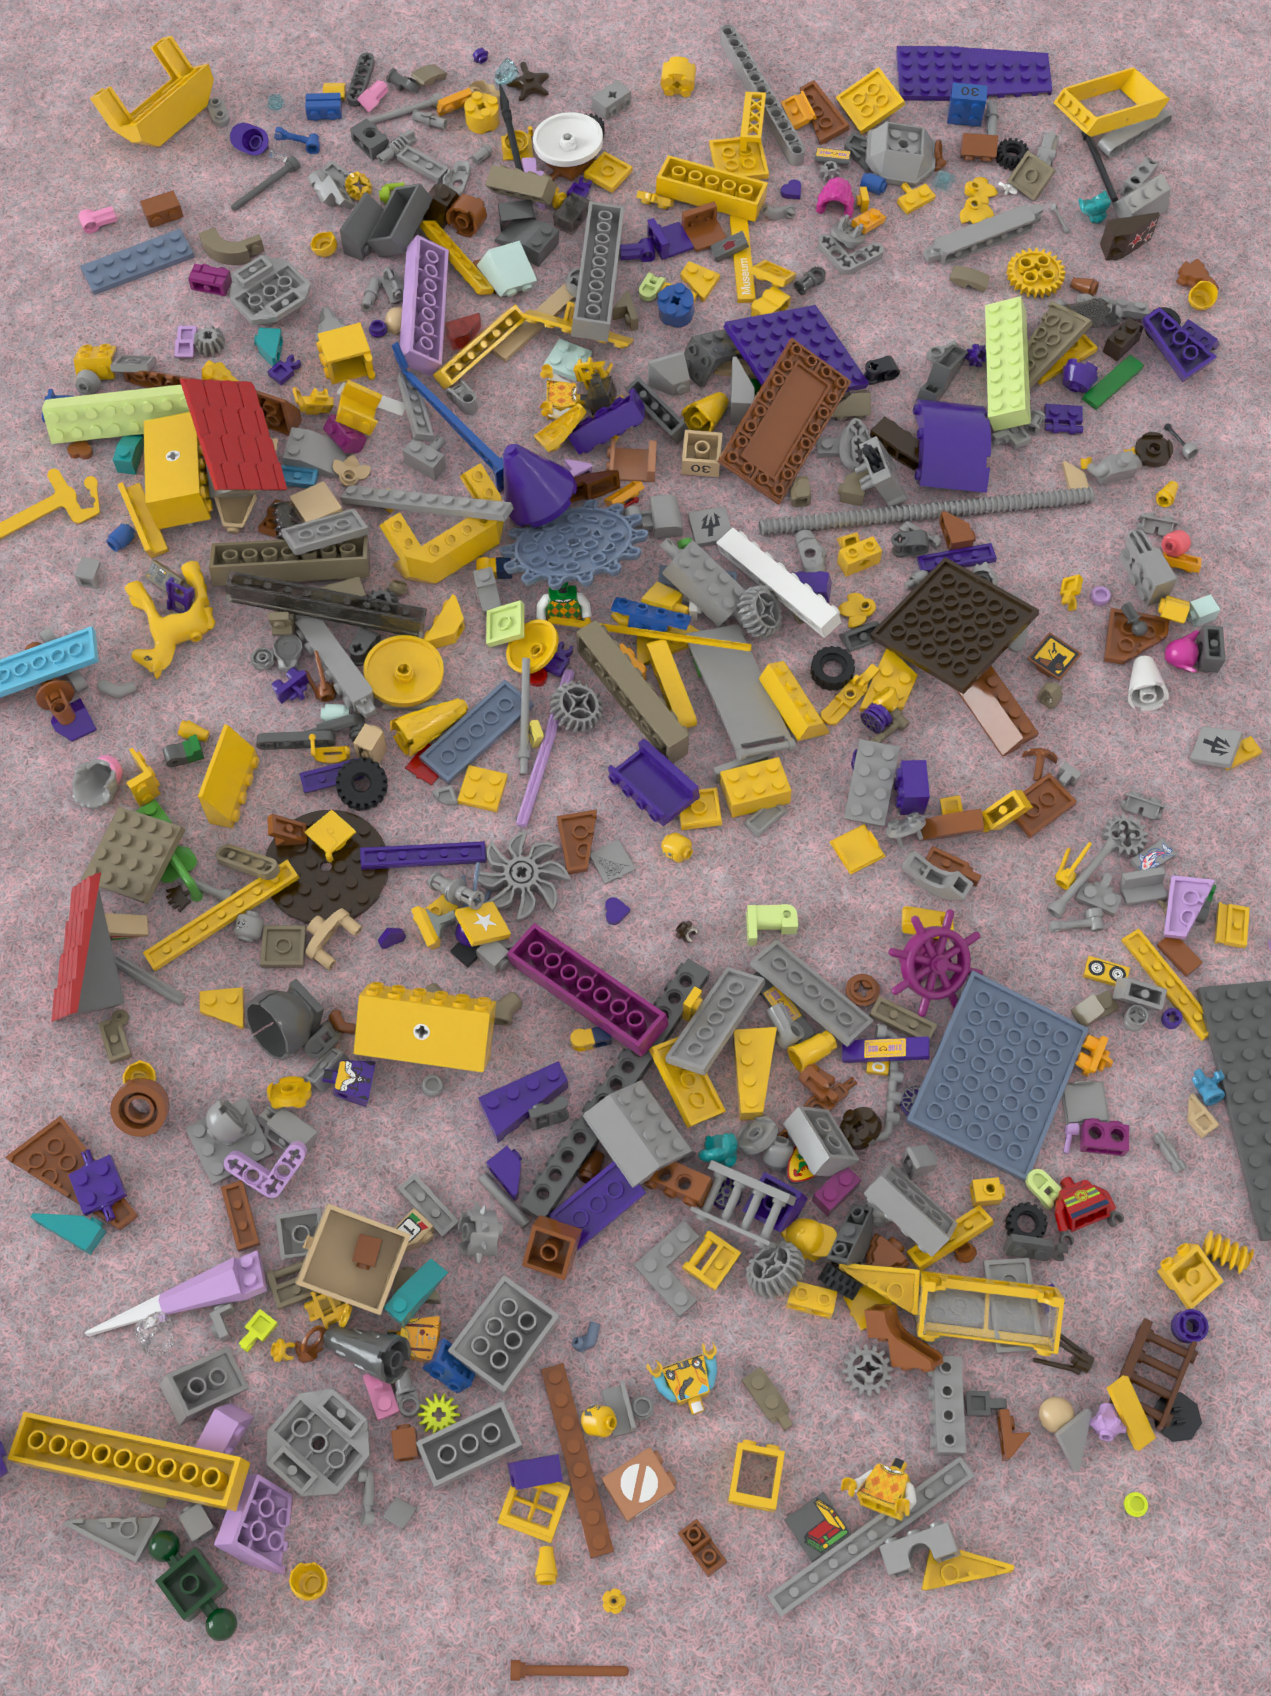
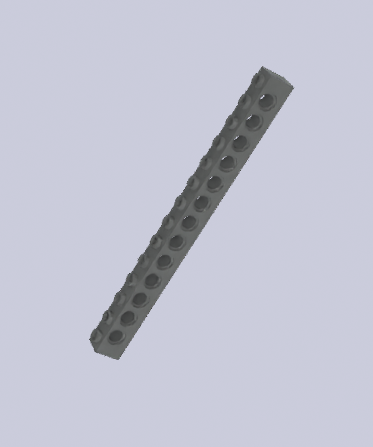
M689 958L684 964L681 963L675 972L676 977L673 981L669 980L664 988L665 993L662 997H658L653 1004L666 1014L669 1025L651 1047L668 1041L683 1018V1003L694 987L702 990L709 980L710 971ZM687 981L691 985L689 987H683L680 983ZM672 998H676L680 1002L677 1004H672L669 1002V1000ZM623 1048L617 1059L619 1061L615 1066L612 1065L607 1071L605 1082L603 1084L599 1083L594 1091L595 1096L592 1101L588 1100L582 1109L583 1114L606 1096L616 1092L610 1088L613 1084H619L622 1088L641 1081L654 1062L649 1049L640 1057L629 1048ZM628 1066L633 1068V1071L625 1073L622 1069ZM583 1114L580 1119L576 1118L570 1126L571 1132L567 1137L564 1136L557 1146L559 1148L557 1153L550 1155L545 1163L546 1169L543 1173L539 1172L533 1181V1188L530 1192L526 1191L520 1200L522 1211L535 1220L539 1215L547 1218L550 1217L549 1214L555 1210L579 1174L578 1170L600 1143L593 1130L586 1124L587 1122ZM578 1137H583L586 1139V1142L578 1145L574 1140ZM566 1155H571L574 1159L570 1163H565L562 1161V1158ZM558 1173L562 1177L558 1181H552L550 1176ZM543 1191L549 1193V1197L545 1200L539 1199L537 1195Z

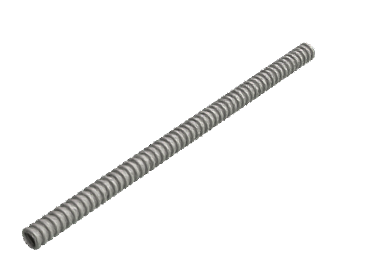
M1083 487L1082 489L1076 488V490L1071 488L1070 491L1069 489L1064 491L1060 489L1059 491L1053 490V492L1047 491V493L1045 491L1041 493L1036 492L1035 494L1030 492L1029 495L1028 493H1024V495L1019 493L1018 496L1013 494L1012 496L1006 495V497L1004 495L1000 497L995 496L994 498L992 496L989 498L983 497V499L978 497L977 500L975 498L971 500L968 498L965 501L963 499H960V501L954 500V502L951 500L948 502L942 501V503L937 501L936 504L934 502L930 504L926 502L924 505L922 503H919V505L913 504V506L910 504L907 506L901 505V507L896 505L895 508L893 506L889 508L885 506L883 509L881 507H878V509L872 508V510L869 508L866 510L860 509V511L855 509L854 512L852 510L848 512L844 510L842 513L840 511H837V513L831 512V514L825 512V514L819 513V515L814 513L813 516L811 514L807 516L803 514L801 517L799 515L795 517L790 516L789 518L784 516L782 519L781 517H778V519L772 517V520L769 518L763 520L762 518L759 521V531L764 536L765 534L771 535V533L776 535L778 532L779 534L783 532L788 534L789 531L791 533H794V531L798 533L800 530L812 531V529L817 531L819 528L820 530H824V528L829 530L830 527L832 529L836 527L841 528L842 526L844 528H847V526L853 527V525L858 527L860 524L861 526H865V524L869 526L871 523L873 525L877 523L883 524V522L885 524L889 522L894 523L895 521L900 523L901 520L902 522H906V520L910 522L912 519L914 521L918 519L924 520V518L926 520L930 518L935 519L936 517L940 519L941 512L943 511L958 517L959 515L965 516V514L967 516L971 514L976 515L977 513L981 515L983 512L984 514H988V512L992 514L994 511L996 513L1000 511L1005 512L1006 510L1008 512L1012 510L1017 511L1018 509L1022 511L1023 508L1025 510L1029 508L1033 510L1035 507L1037 509L1041 507L1046 508L1047 506L1048 508L1052 506L1058 507V505L1063 507L1064 504L1065 506L1070 504L1074 506L1076 503L1077 505H1081V503L1087 504V502L1092 504L1095 494L1092 487Z

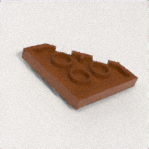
M1111 608L1103 661L1123 665L1160 643L1168 636L1170 620L1156 615L1137 612L1138 615L1141 614V617L1138 619L1147 624L1148 630L1145 635L1136 636L1132 632L1133 624H1127L1128 619L1122 609Z

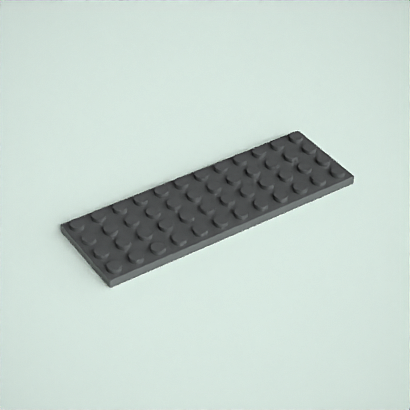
M1271 981L1199 987L1196 992L1202 1007V1015L1206 1031H1208V1039L1216 1070L1218 1072L1221 1070L1225 1076L1220 1081V1086L1225 1093L1224 1101L1260 1241L1271 1240Z

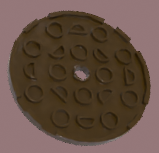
M330 810L310 812L294 820L306 823V829H309ZM333 810L356 833L347 840L343 848L332 853L334 860L330 862L332 868L329 871L321 870L323 863H329L325 857L326 852L308 836L307 843L285 846H275L274 837L265 856L275 859L278 864L288 860L300 878L271 897L281 911L305 924H309L318 915L327 920L334 912L341 908L345 909L350 914L349 916L354 919L366 912L378 900L384 885H386L389 868L361 870L360 848L384 847L385 843L377 830L363 818L349 812Z

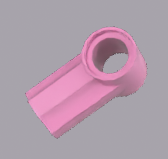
M377 80L357 98L368 113L388 92L387 84L384 81Z
M112 206L94 212L91 209H84L78 215L84 231L88 234L97 232L100 226L117 221Z

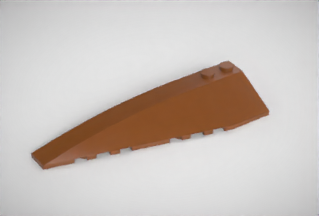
M157 371L123 372L126 382L144 388L181 385V379H197ZM256 390L260 408L263 409L269 430L289 436L292 427H299L302 421L300 409L285 399Z

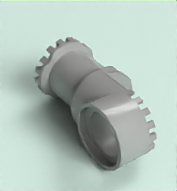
M409 1367L403 1376L395 1382L397 1389L395 1395L401 1414L404 1417L413 1418L418 1415L421 1408L416 1387L412 1385L410 1377L411 1368ZM408 1400H413L416 1402L415 1410L410 1413L403 1410L404 1403Z

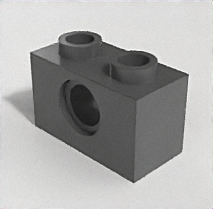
M367 118L350 128L352 141L372 161L377 159L376 156L383 152L389 143L386 134H382L374 123L372 124Z
M1203 625L1196 638V644L1199 649L1198 671L1218 673L1225 662L1223 627Z

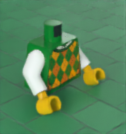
M568 582L564 583L559 590H552L549 587L548 593L544 594L537 603L536 619L548 621L550 616L581 621L584 618L585 621L593 622L590 620L592 614L589 600L581 592H578L575 585L568 586Z

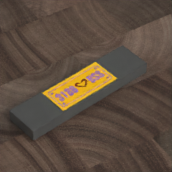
M759 972L752 974L765 979V985L759 994L769 1008L778 1003H783L793 1022L798 1023L802 1027L804 1037L796 1044L816 1034L790 998Z

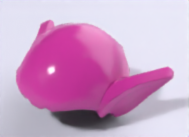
M1195 630L1183 638L1170 642L1165 648V660L1177 669L1196 673L1197 670L1193 666L1196 664L1199 656L1198 645L1195 643L1200 633L1199 630Z

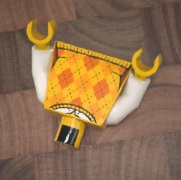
M544 364L541 367V378L546 379L548 377L547 401L540 405V408L543 409L541 411L542 416H547V420L557 419L578 403L582 406H588V394H577L575 383H570L553 372L549 364Z
M899 1458L893 1460L891 1467L877 1464L873 1470H869L856 1479L849 1477L842 1479L841 1491L849 1490L848 1495L851 1497L857 1492L861 1506L902 1521L904 1513L905 1516L910 1515V1510L917 1503L915 1488L910 1482L909 1475L904 1473L907 1464Z

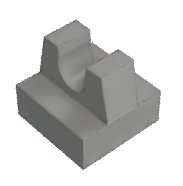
M1064 762L1057 774L1059 777L1058 781L1064 788L1068 784L1074 787L1082 773Z

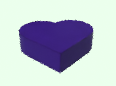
M796 179L790 180L788 184L781 187V196L786 199L800 200L801 182Z
M611 897L605 902V909L607 911L606 921L610 925L619 924L631 911L618 898Z
M386 928L379 937L378 943L382 949H386L404 941L406 935L401 928Z

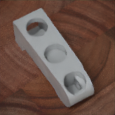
M1146 157L1125 180L1120 195L1125 196L1148 181L1155 174L1159 162Z

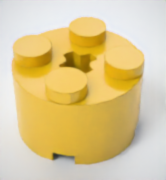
M675 56L663 63L660 85L666 96L681 94L683 97H689L695 85L696 66L694 63L692 65L688 62L689 59Z
M479 91L473 92L472 96L464 104L465 121L468 128L477 134H486L490 130L491 132L494 131L500 123L497 98Z

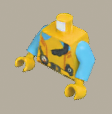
M712 1342L713 1348L710 1351L705 1350V1344H702L701 1348L704 1355L700 1354L662 1367L661 1363L655 1360L657 1367L654 1370H651L649 1364L646 1365V1369L653 1375L652 1378L658 1392L670 1402H676L678 1406L688 1403L692 1415L705 1411L701 1398L709 1396L710 1390L715 1385L717 1376L715 1354L717 1349L714 1342Z

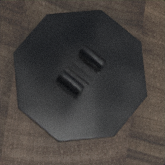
M1178 1392L1170 1411L1173 1414L1172 1421L1168 1428L1164 1426L1160 1431L1162 1435L1172 1442L1192 1440L1202 1424L1198 1404L1183 1393ZM1160 1397L1153 1408L1163 1412L1167 1399ZM1154 1419L1155 1428L1157 1427V1424L1159 1422L1156 1419Z

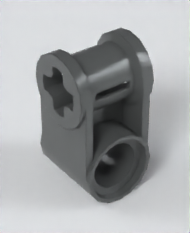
M925 530L897 532L891 537V542L894 545L892 552L896 557L921 556L929 551L928 534Z
M364 627L358 630L355 638L349 645L350 659L355 666L364 665L370 650L380 642L381 634Z

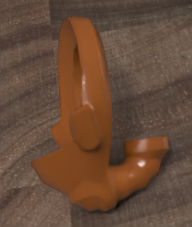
M940 139L936 140L934 149L936 159L934 171L936 172L940 171L947 164V161L942 157V142Z
M315 1326L306 1333L302 1342H295V1351L300 1362L307 1363L317 1359V1353L323 1350V1337L327 1331L325 1327ZM320 1331L317 1341L312 1345H307L310 1335Z

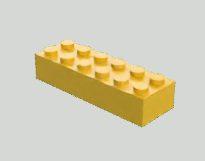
M668 155L656 177L655 194L696 206L715 202L718 212L755 222L766 200L768 183Z

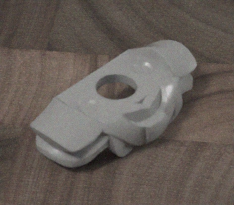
M455 162L453 168L447 170L442 180L443 184L455 190L459 196L464 193L470 177L471 166L469 162ZM457 181L463 182L459 187L453 186Z
M799 531L796 534V541L805 572H826L827 552L825 548L821 546L812 531ZM807 550H814L816 552L812 558H807L804 554Z

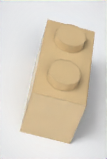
M365 723L353 742L357 758L363 757V759L370 758L373 762L380 763L387 751L384 733L378 726H370Z

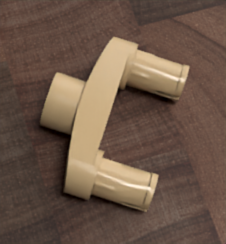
M343 908L334 912L327 920L318 915L307 927V930L314 936L308 944L305 954L311 960L315 959L326 969L330 970L335 965L336 960L323 950L325 944L340 926L354 936H357L363 927L351 918L350 914Z

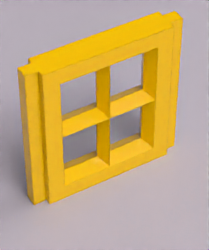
M560 1482L534 1486L537 1492L533 1502L516 1496L518 1490L510 1486L497 1524L552 1543L571 1486ZM542 1491L558 1496L554 1510L537 1504ZM514 1500L531 1506L527 1519L510 1513ZM535 1509L552 1514L548 1527L531 1521Z

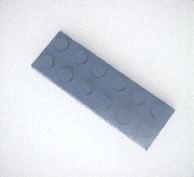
M177 229L83 264L80 268L93 294L96 295L195 258L183 232L181 229Z
M503 680L419 756L420 760L449 785L468 765H471L521 719V692L507 680ZM529 700L530 711L534 707V703Z

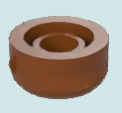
M147 1078L128 1079L119 1088L110 1106L111 1117L117 1128L135 1137H145L157 1133L168 1116L170 1109L169 1097L165 1089L158 1082ZM143 1099L149 1104L150 1112L138 1111L133 1106L132 1101Z

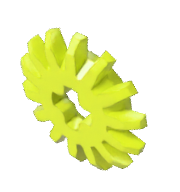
M437 1393L433 1394L434 1401L427 1397L425 1400L428 1405H420V1408L424 1409V1413H418V1417H424V1420L419 1422L421 1426L426 1423L427 1427L424 1430L426 1433L429 1429H432V1434L451 1424L457 1423L453 1419L454 1417H460V1413H454V1410L459 1408L458 1404L451 1406V1402L454 1399L451 1397L448 1401H445L446 1394L444 1393L441 1399H438ZM437 1408H441L442 1412L446 1413V1416L442 1417L440 1422L436 1421V1417H432V1413H435Z

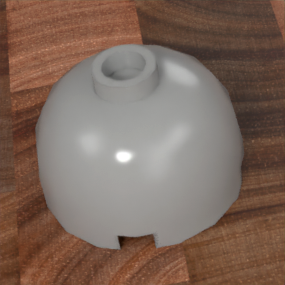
M219 1098L207 1111V1133L214 1140L218 1138L222 1142H235L249 1132L248 1123L243 1125L241 1121L243 1115L228 1100L222 1102L223 1098Z

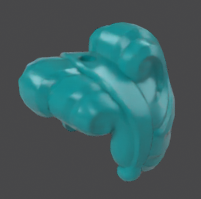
M1102 191V193L1092 199L1082 200V198H1079L1078 200L1082 213L1090 218L1091 223L1098 224L1107 218L1106 210L1111 205V199L1107 195V191Z
M725 1133L724 1135H714L712 1137L706 1136L705 1149L698 1152L699 1159L708 1163L713 1160L726 1167H733L736 1163L738 1147L735 1135L733 1133Z

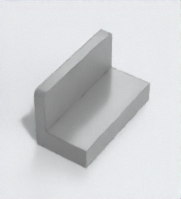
M1163 867L1122 873L1119 887L1126 905L1165 900L1167 898L1162 884L1165 876Z
M620 1382L619 1386L602 1390L605 1406L613 1409L617 1419V1425L612 1432L613 1438L636 1432V1425L625 1382Z

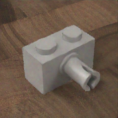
M436 435L431 443L426 445L413 438L403 449L404 463L435 481L446 469L445 456L438 452L446 444L445 439L442 436L440 437V435Z

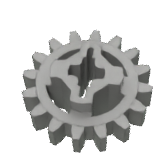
M864 1344L863 1350L856 1346L854 1348L855 1354L852 1352L847 1354L850 1360L843 1361V1365L847 1368L842 1370V1374L848 1376L844 1383L852 1384L850 1391H853L855 1388L858 1389V1396H861L863 1391L866 1392L867 1397H871L872 1391L879 1395L881 1393L880 1387L884 1390L888 1387L885 1381L890 1382L892 1380V1377L887 1375L893 1371L892 1367H887L891 1360L890 1358H883L884 1351L877 1353V1346H874L872 1350H868L867 1344ZM861 1357V1363L859 1365L852 1366L853 1362L857 1358ZM872 1357L875 1358L880 1364L875 1363L872 1360ZM865 1366L872 1370L869 1376L865 1371H862ZM882 1375L881 1380L873 1385L874 1378ZM854 1377H858L863 1382V1385L860 1384Z

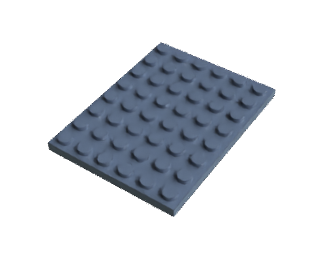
M972 970L905 1122L1025 1182L1028 1173L1033 1169L1089 1028Z

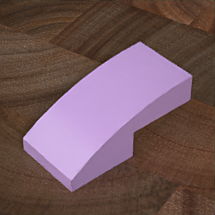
M178 326L177 339H175V358H194L196 349L194 346V333L198 332L197 326Z

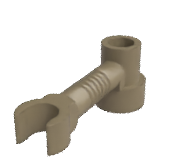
M897 707L890 712L892 717L891 724L870 741L881 743L898 728L903 731L910 722Z

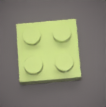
M521 600L487 610L486 644L489 647L524 638V603Z

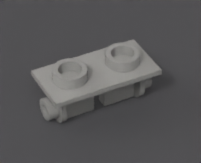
M385 267L383 276L379 278L391 304L403 301L404 288L397 272H394L390 267Z
M1144 513V515L1141 514L1138 517V520L1142 522H1138L1136 529L1154 534L1155 528H1158L1157 535L1165 536L1177 530L1173 529V527H1176L1179 522L1174 521L1172 517H1163L1162 519L1155 517V514Z
M1134 791L1124 793L1123 796L1127 797V799H1122L1120 804L1123 810L1138 814L1141 807L1144 808L1141 816L1160 820L1162 812L1159 809L1165 808V805L1161 804V800L1152 797L1147 800L1141 798L1142 794Z

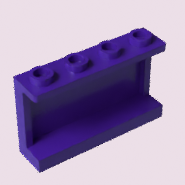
M644 738L638 742L639 750L616 768L612 765L608 767V778L613 785H618L622 789L625 796L635 800L636 805L641 810L647 811L654 822H659L664 827L700 798L699 786Z

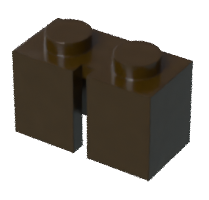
M1129 317L1119 326V329H1116L1107 338L1103 352L1115 361H1118L1139 341L1144 326Z

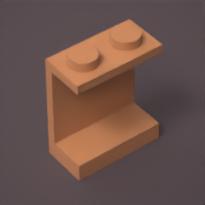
M612 439L611 446L607 447V458H610V462H606V471L618 470L620 481L655 482L657 441L649 440V449L615 448V439Z

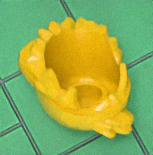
M799 1218L782 1231L781 1236L787 1243L791 1242L801 1251L805 1260L808 1258L810 1261L816 1262L820 1257L828 1256L837 1237V1232L828 1225L811 1219Z

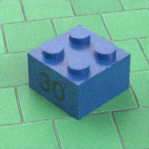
M953 83L948 105L947 123L981 127L987 101V86Z

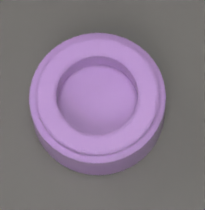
M1103 586L1095 587L1090 595L1091 601L1098 606L1106 605L1111 598L1110 591Z

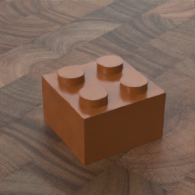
M539 1215L532 1225L522 1266L565 1280L572 1270L583 1229Z

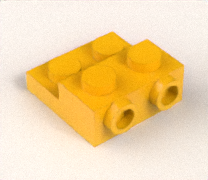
M1183 1243L1177 1247V1254L1174 1257H1167L1160 1262L1161 1268L1157 1272L1167 1287L1176 1292L1185 1307L1193 1309L1224 1281L1198 1244Z

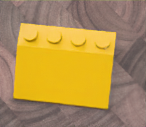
M226 724L223 726L198 798L210 824L233 829L235 822H238L240 818L241 804L246 802V790L248 786L252 785V773L254 769L258 768L259 757L255 748Z

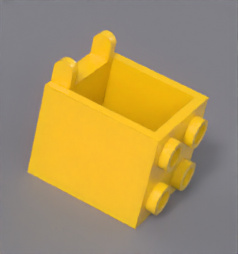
M361 323L317 334L319 341L316 342V346L320 353L318 354L320 363L325 367L323 368L326 379L330 378L332 385L367 375L370 380L376 378L372 363L373 358Z

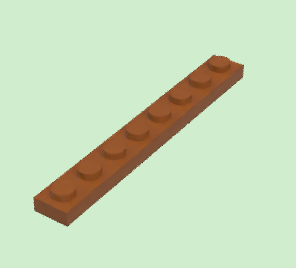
M564 1363L541 1369L590 1557L592 1559L614 1552Z

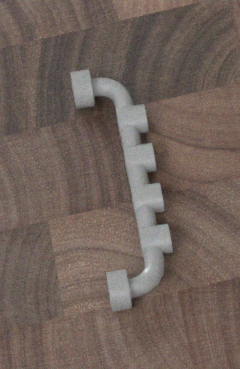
M876 1025L874 1039L898 1038L893 1031L887 1030L886 1025ZM890 1061L884 1130L876 1140L872 1139L868 1145L874 1146L875 1141L888 1139L892 1134L893 1125L898 1126L900 1113L895 1112V1104L900 1105L902 1092L897 1091V1084H902L904 1072L899 1071V1063L903 1064L904 1061Z

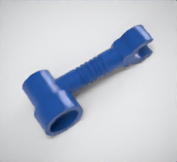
M276 127L274 139L279 141L286 139L306 144V151L309 154L319 153V136L316 133H311L309 137L287 132L282 127Z

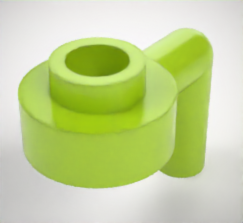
M390 183L382 186V190H379L380 201H383L384 205H386L391 196V191L395 187L405 186V183Z

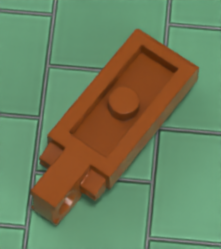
M934 846L931 847L925 858L941 870L947 872L959 871L974 883L972 886L977 887L981 879V875L974 872V868L969 866L970 863Z

